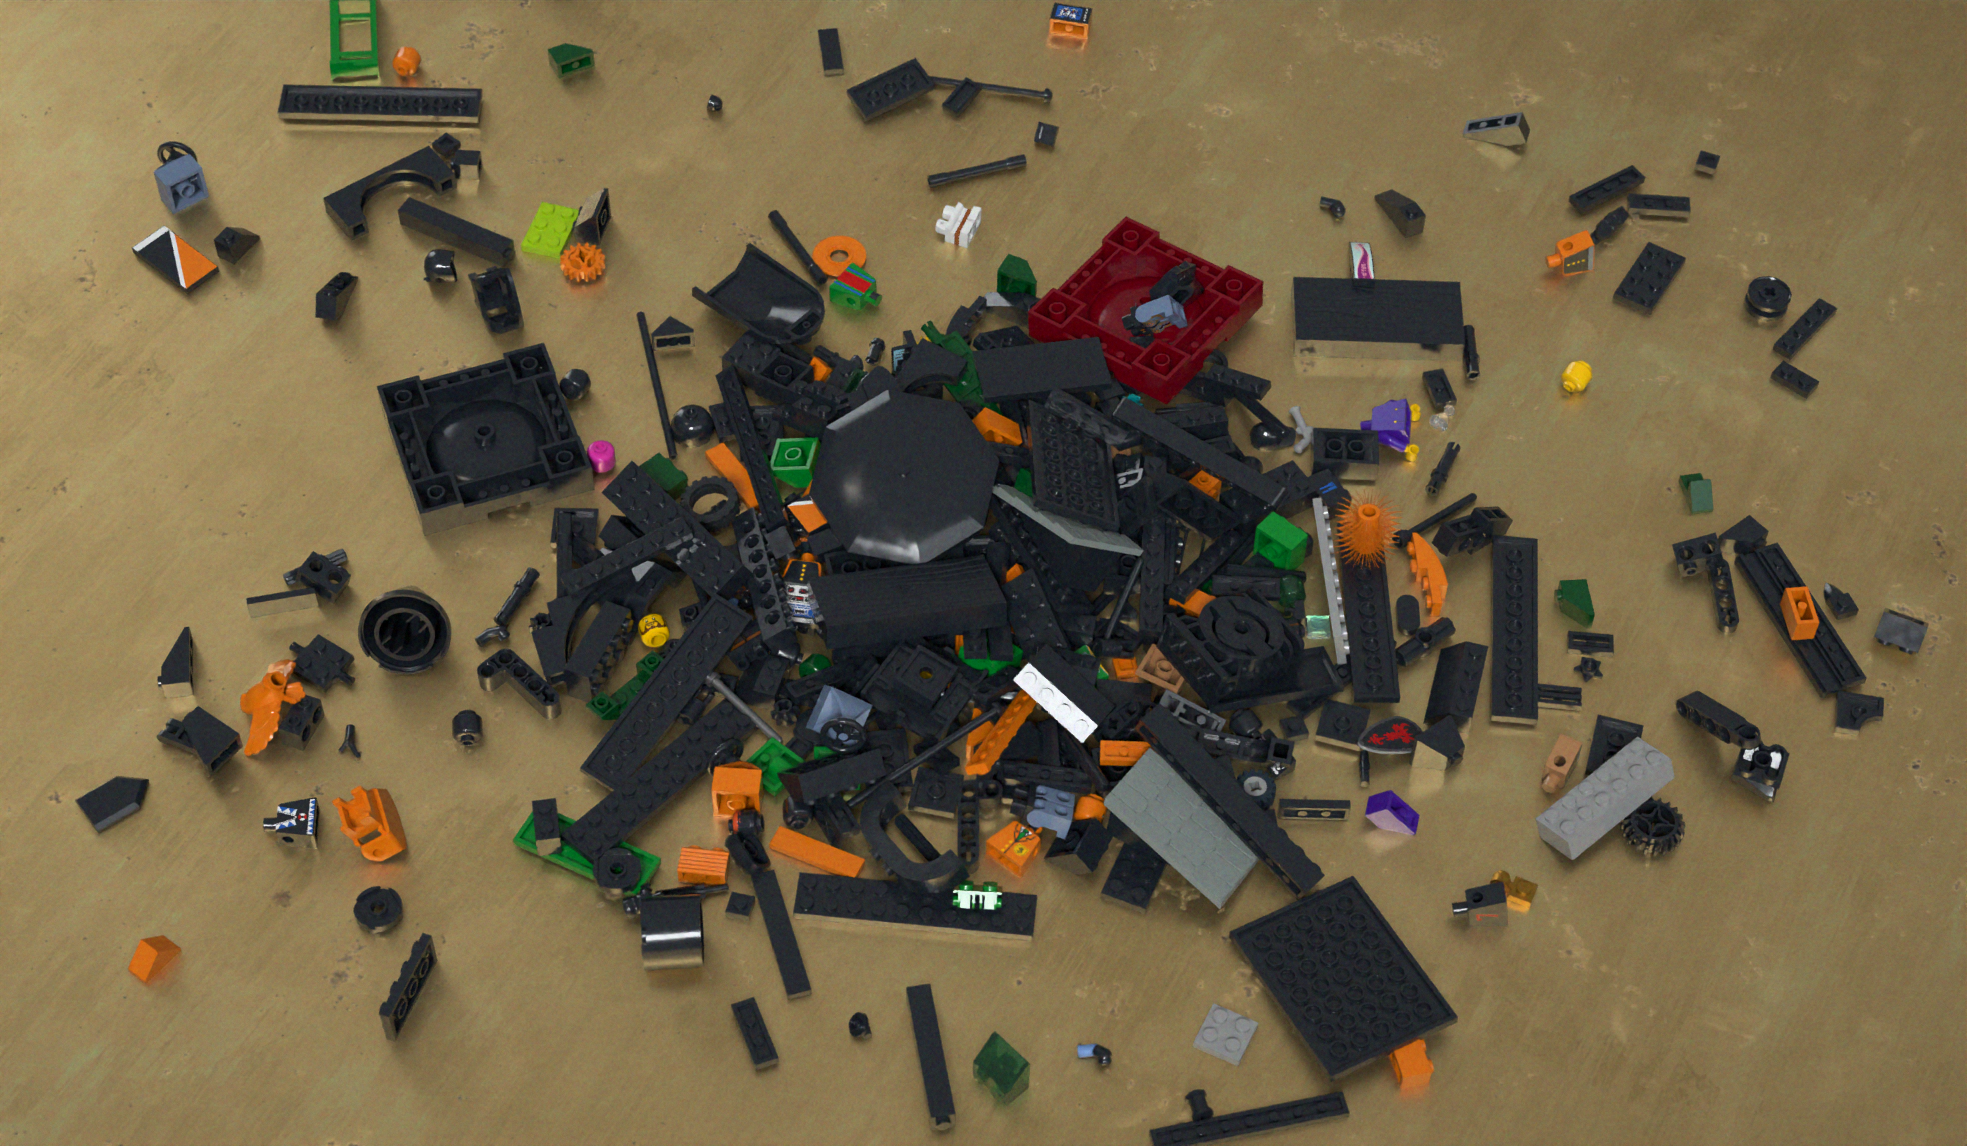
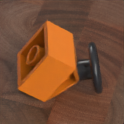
M734 738L723 742L712 752L706 763L707 773L713 776L711 792L713 813L716 817L732 818L735 811L756 809L759 814L762 813L764 798L762 770L751 763L740 760L744 751V744L740 739ZM736 745V746H737V751H736V753L734 754V753L732 752V750H733V747Z

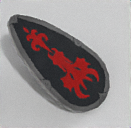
M1391 716L1365 729L1360 735L1357 744L1360 748L1370 752L1388 755L1407 754L1412 751L1414 738L1423 731L1416 723L1407 718Z

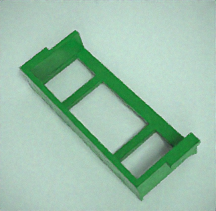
M330 0L331 61H329L331 80H334L336 77L377 75L379 77L377 0H370V13L339 14V1L354 0ZM370 20L371 51L340 52L339 21ZM350 58H372V59L340 60V59H350Z

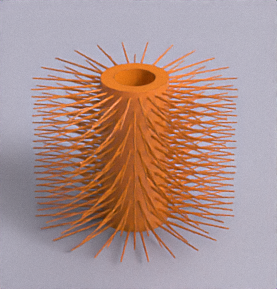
M1368 498L1366 504H1364L1365 500L1364 502L1361 500L1363 505L1359 504L1356 506L1355 503H1351L1355 507L1353 509L1352 507L1349 508L1350 510L1337 509L1346 514L1335 515L1345 519L1334 521L1344 525L1336 528L1343 532L1335 535L1344 538L1332 541H1351L1333 547L1350 546L1342 551L1355 548L1348 554L1350 555L1352 552L1358 551L1356 554L1360 553L1359 556L1363 554V559L1364 554H1367V557L1369 554L1372 560L1374 558L1371 553L1378 557L1375 552L1383 555L1379 551L1381 549L1382 551L1385 550L1384 548L1389 547L1397 549L1388 544L1399 543L1389 538L1400 537L1390 533L1399 531L1391 526L1400 523L1391 522V520L1402 517H1386L1392 513L1384 512L1386 511L1384 508L1381 511L1380 509L1383 506L1381 505L1378 508L1374 501V504H1371V501L1369 504Z

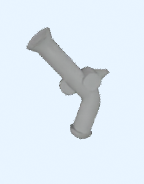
M1294 406L1289 410V414L1293 416L1298 426L1296 433L1303 436V439L1294 445V451L1302 453L1311 443L1314 427H1307L1300 412V406Z

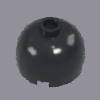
M691 404L685 405L676 411L671 421V430L676 443L680 444L681 442L689 448L705 445L710 441V437L714 434V424L711 414L700 405Z

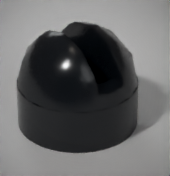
M711 95L707 104V110L713 112L720 111L723 105L721 98Z

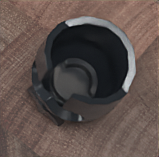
M435 249L429 252L424 260V272L426 274L424 281L440 283L441 280L438 278H442L445 283L457 282V272L454 265L455 251Z

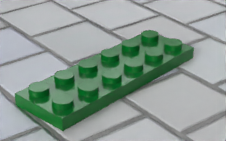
M532 811L514 837L513 843L538 855ZM558 813L561 836L576 820ZM562 840V853L541 856L594 880L593 865ZM623 842L617 848L631 851V854L635 857L637 856L641 863L642 875L637 883V888L632 892L624 893L628 896H635L640 893L641 885L649 883L661 865V858ZM619 867L615 868V871H611V873L616 875L623 872Z

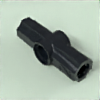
M1441 617L1430 626L1419 628L1414 637L1395 649L1397 664L1400 667H1407L1418 658L1429 656L1434 647L1455 634L1456 628L1453 622L1448 617Z

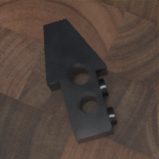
M1499 506L1476 507L1471 515L1442 523L1432 544L1446 557L1465 551L1472 555L1490 544L1493 535L1503 536L1506 534L1513 520Z

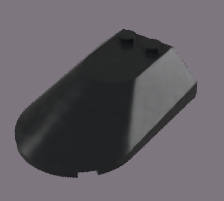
M751 243L746 245L745 254L736 270L710 291L705 293L696 286L692 288V296L756 338L770 343L786 344L801 341L815 333L825 317L824 300L817 289Z

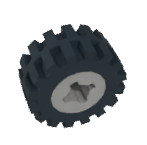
M1250 769V772L1245 770L1242 775L1239 774L1237 776L1239 786L1254 798L1255 803L1262 810H1268L1273 805L1276 783H1274L1273 777L1269 778L1267 772L1263 774L1260 769H1258V772Z

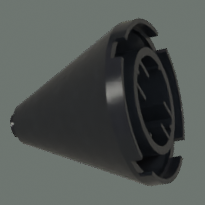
M406 586L389 591L373 599L364 609L358 626V639L365 655L378 662V667L392 673L405 675L429 670L440 658L443 659L449 649L452 634L451 623L443 607L416 586Z

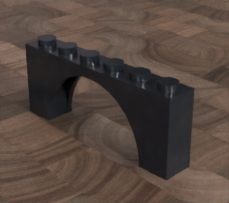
M427 146L324 197L326 213L346 236L353 241L369 232L367 219L363 212L367 202L376 193L394 185L414 184L426 187L440 197L457 188L455 173L430 146Z

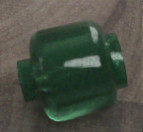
M1286 575L1280 578V599L1278 603L1284 608L1291 607L1295 609L1294 601L1306 600L1304 583L1294 575Z

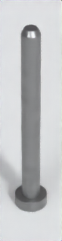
M716 671L713 672L705 684L709 687L714 686L740 712L749 716L750 720L757 724V727L769 739L773 737L782 744L783 738L720 680L721 676Z

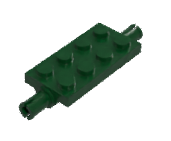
M932 321L927 322L928 326L923 324L921 330L932 343L967 360V371L957 387L942 383L955 401L959 403L963 399L964 403H966L968 399L971 400L970 404H973L975 401L978 403L977 407L981 405L983 409L986 407L1004 416L996 405L999 402L984 404L972 358L973 351L956 330L950 335L941 334Z

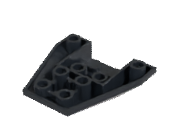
M603 547L600 549L604 555L614 551L613 549ZM652 558L632 568L635 579L617 586L596 602L601 608L605 601H609L630 609L633 620V633L636 634L638 632V624L643 617L648 615L647 608L667 585L676 588L687 575L678 565L667 560Z

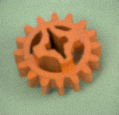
M577 243L575 248L570 245V251L564 250V255L560 256L561 270H563L564 276L569 275L570 280L577 278V282H580L581 279H585L588 282L590 277L596 279V274L601 275L602 269H605V255L602 254V249H596V245L589 247L588 243H585L584 246Z

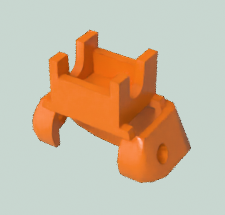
M360 785L351 790V795L355 797L354 799L345 801L338 797L332 801L333 805L338 808L342 822L341 832L352 839L356 847L359 846L362 855L366 859L375 862L384 861L398 852L406 850L407 843L395 803L387 789L372 788L367 791ZM376 829L382 834L366 844L359 840Z

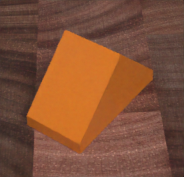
M164 935L141 939L128 970L146 984L181 951V948Z

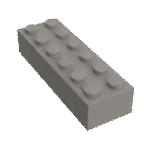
M1636 737L1535 818L1539 836L1565 856L1574 860L1675 778L1671 759L1641 738Z

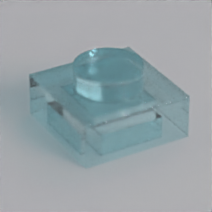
M1306 616L1307 639H1330L1329 616Z

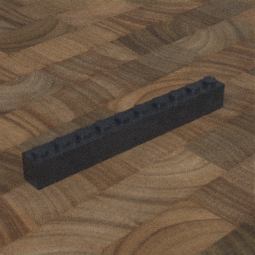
M1159 703L1139 721L1134 729L1298 900L1306 895L1325 876L1321 872V868L1305 855L1304 850L1288 837L1284 829L1279 828L1274 823L1269 813L1262 810L1255 803L1254 798L1239 786L1237 780L1228 775L1220 762L1213 759L1206 752L1205 747L1189 734L1188 729L1173 717L1169 709L1164 708Z

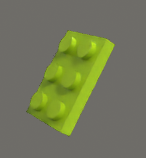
M542 202L521 243V250L560 259L573 234L572 226L573 222L578 219L579 210Z

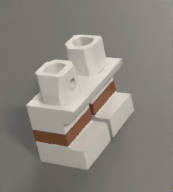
M960 202L957 203L956 207L946 205L943 210V218L948 221L938 219L936 232L945 235L946 242L968 248L981 223L982 208L973 206L972 210L967 209Z

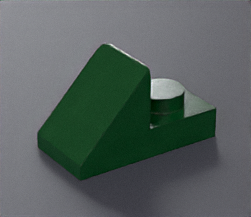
M1701 473L1681 475L1679 484L1691 514L1713 512L1711 480L1703 479Z

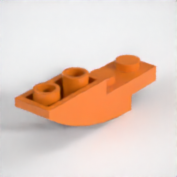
M1412 533L1411 542H1407V553L1412 557L1410 560V571L1414 573L1415 581H1422V589L1426 590L1425 607L1429 608L1430 617H1439L1442 607L1441 598L1446 597L1448 587L1446 575L1442 564L1429 544L1418 533Z

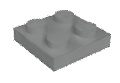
M1213 1003L1194 1040L1193 1047L1239 1066L1258 1028V1022Z

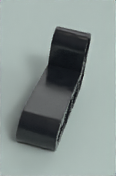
M511 649L499 650L478 666L479 684L483 690L493 691L507 682L546 719H555L561 714L562 709L558 692Z
M964 780L958 786V858L963 862L969 874H973L979 868V809L997 808L1003 800L1002 785L997 780ZM993 791L996 792L997 795L991 797L988 796L987 793ZM965 792L974 793V795L970 797H966L963 794ZM971 813L974 817L968 819L963 817V815ZM972 835L974 839L968 841L963 839V837ZM966 852H971L970 862L966 861Z

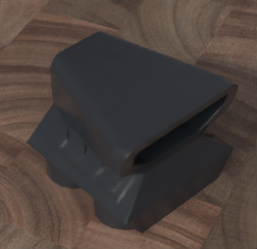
M1185 261L1168 271L1149 290L1151 301L1170 295L1183 308L1196 301L1204 292L1203 286L1195 278L1196 264Z
M1762 741L1756 749L1745 750L1740 748L1731 780L1773 803L1777 789L1780 788L1790 753L1781 745L1774 744L1768 747Z

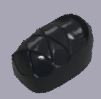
M742 831L731 832L726 837L724 846L729 850L731 858L737 867L748 876L764 872L771 865V862L757 836L753 835L744 838Z

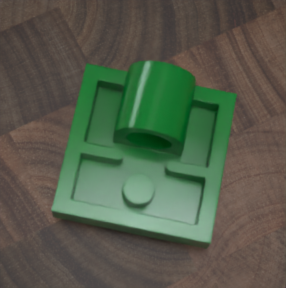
M772 737L745 762L751 763L762 770L763 788L776 797L785 788L778 778L777 772L795 767L806 761Z

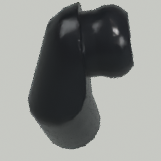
M1321 197L1319 206L1329 208L1336 217H1342L1345 214L1346 209L1340 200Z

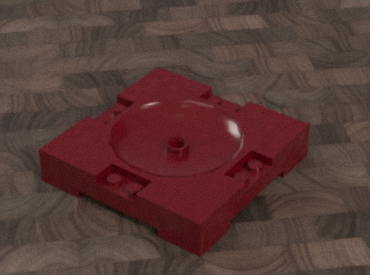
M1126 216L1102 239V246L1058 289L1052 288L1028 311L1029 336L1042 343L1099 337L1108 370L1114 372V378L1167 405L1203 368V361L1223 340L1228 342L1263 306V281L1230 265L1225 269L1164 241L1160 239V232ZM1185 261L1196 264L1195 278L1203 286L1204 292L1196 301L1184 308L1188 326L1179 328L1176 325L1166 327L1160 333H1153L1155 340L1146 349L1131 342L1130 337L1135 336L1132 335L1131 330L1127 331L1124 328L1122 317L1131 314V307H1139L1151 302L1149 290L1173 267L1179 266Z

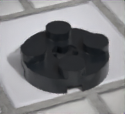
M613 848L605 851L604 855L599 860L597 858L593 865L595 883L603 893L622 894L632 892L637 888V883L642 875L640 860L637 856L632 855L631 851L624 848ZM619 867L620 870L623 871L622 873L617 875L611 873V871H615V868Z
M380 886L370 887L360 893L356 899L357 903L353 910L358 925L368 930L370 934H379L389 930L403 918L401 898L391 888L387 890L381 889ZM375 906H378L380 908L385 907L383 911L379 913L373 912L375 911Z

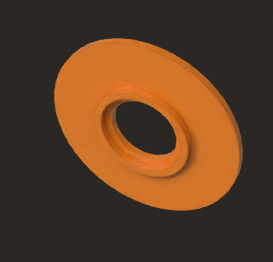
M832 236L816 245L813 250V260L825 274L840 276L851 263L862 268L866 261V251L863 245L854 238ZM843 250L849 256L843 262H835L831 259L830 255L833 251Z

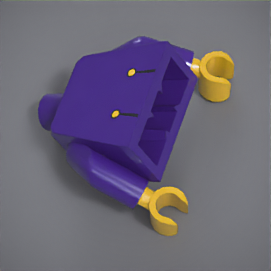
M1406 399L1398 401L1389 400L1385 404L1372 409V420L1361 421V430L1378 431L1379 444L1391 447L1401 453L1406 452L1405 457L1408 461L1414 462L1417 459L1418 446L1413 444L1408 447L1407 444L1410 443L1411 420L1418 421L1421 416L1418 404H1412L1409 407Z

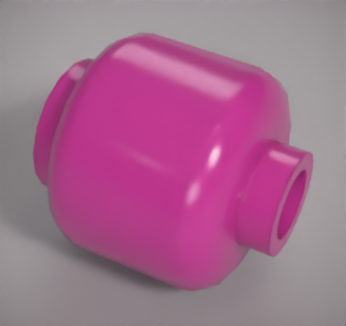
M599 440L588 446L587 456L592 470L607 472L614 467L616 457L615 449L611 443Z

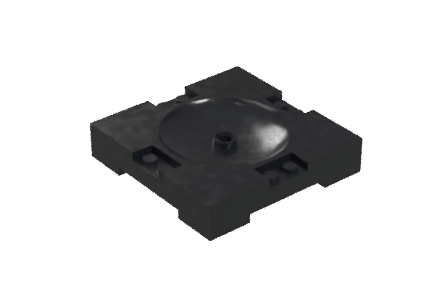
M544 343L503 353V359L433 378L420 380L418 375L377 386L381 409L396 454L399 457L424 536L489 519L488 513L526 502H530L531 507L595 490L591 464L581 438L575 429Z

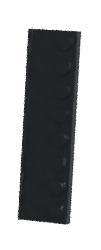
M1778 542L1755 549L1753 553L1739 554L1734 562L1819 696L1824 698L1826 695L1838 692V690L1842 691L1864 684L1867 677L1811 592L1810 595L1819 620L1814 639L1791 640L1780 602L1785 588L1806 587Z

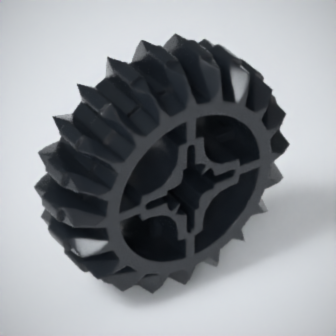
M1651 796L1648 801L1646 800L1621 821L1620 831H1623V839H1628V846L1635 845V852L1641 849L1644 856L1648 852H1651L1653 857L1658 852L1664 856L1667 851L1672 853L1675 847L1680 845L1681 839L1684 837L1685 822L1682 821L1683 814H1677V807L1671 808L1670 801L1665 804L1662 802L1661 797L1655 801Z

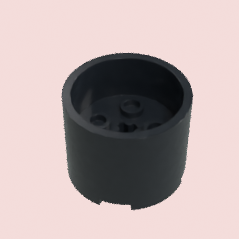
M701 894L642 898L640 904V927L644 970L703 968L704 926Z

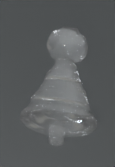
M1448 404L1444 407V412L1430 416V426L1445 432L1448 428L1449 416L1455 414V407Z

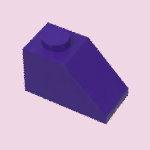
M1392 790L1369 796L1365 816L1378 828L1408 835L1416 834L1420 815Z

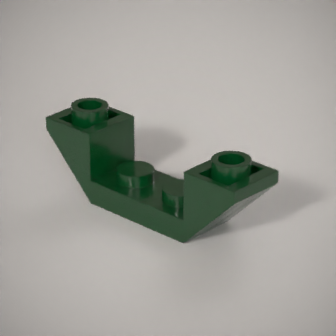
M652 650L636 663V676L610 697L603 691L585 705L586 708L600 720H617L664 659Z

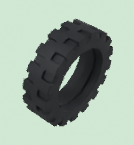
M705 476L701 478L702 480L693 481L691 486H687L684 489L685 493L681 495L682 502H680V506L708 532L712 530L717 532L720 531V528H726L730 522L733 523L736 520V515L740 513L739 506H741L737 489L731 481L728 482L724 477L712 476L707 478ZM707 494H723L728 498L726 505L714 514L702 515L693 511L695 503Z

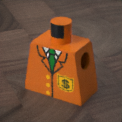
M1013 821L986 841V854L1021 879L1040 851L1041 839L1038 835L1042 832V827H1033L1030 824L1025 827L1018 821Z

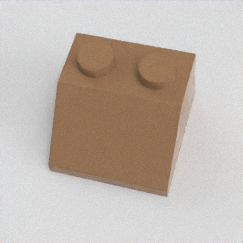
M1152 644L1135 672V675L1180 695L1187 683L1155 644Z

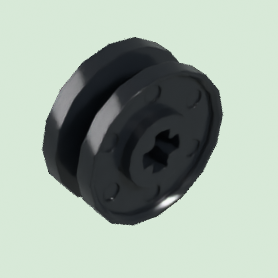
M1762 276L1754 279L1749 284L1744 305L1753 317L1763 321H1776L1787 312L1792 294L1785 282L1775 277Z

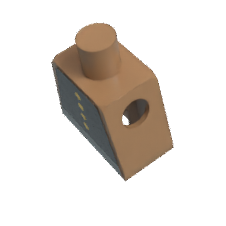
M1562 733L1559 735L1544 766L1542 775L1544 782L1541 787L1545 791L1554 793L1556 787H1565L1578 763L1582 742Z

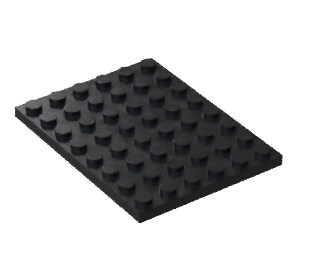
M1354 876L1229 932V938L1330 1082L1390 1055L1406 1045L1451 1026L1458 1021L1456 1013Z

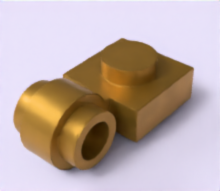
M1498 870L1493 874L1490 884L1503 882L1505 893H1509L1507 900L1530 908L1538 884L1517 876L1514 882H1511L1509 873L1503 870Z

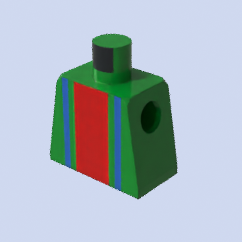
M851 263L829 286L831 302L857 311L862 310L867 303L878 306L882 300V295L876 293V279L854 263Z

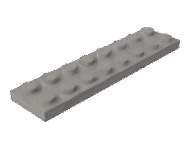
M1314 498L1312 500L1338 664L1347 663L1346 654H1350L1343 605H1341L1340 588H1336L1340 586L1330 522L1325 520L1329 519L1327 506H1322L1321 498Z

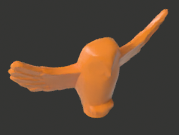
M285 659L268 665V672H266L263 679L254 684L247 693H243L240 697L242 712L252 715L250 736L244 749L246 756L257 754L260 750L265 749L268 741L278 731V721L281 717L279 714L281 702L286 701L296 704L306 696L300 682L287 684L289 675L293 673V669L296 667V662L293 660Z

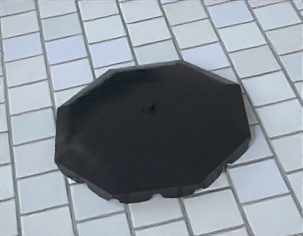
M886 390L826 426L809 496L818 512L831 527L832 532L844 550L854 557L879 562L885 560L897 566L933 562L943 558L952 548L960 547L974 539L984 529L998 474L999 458L960 403Z

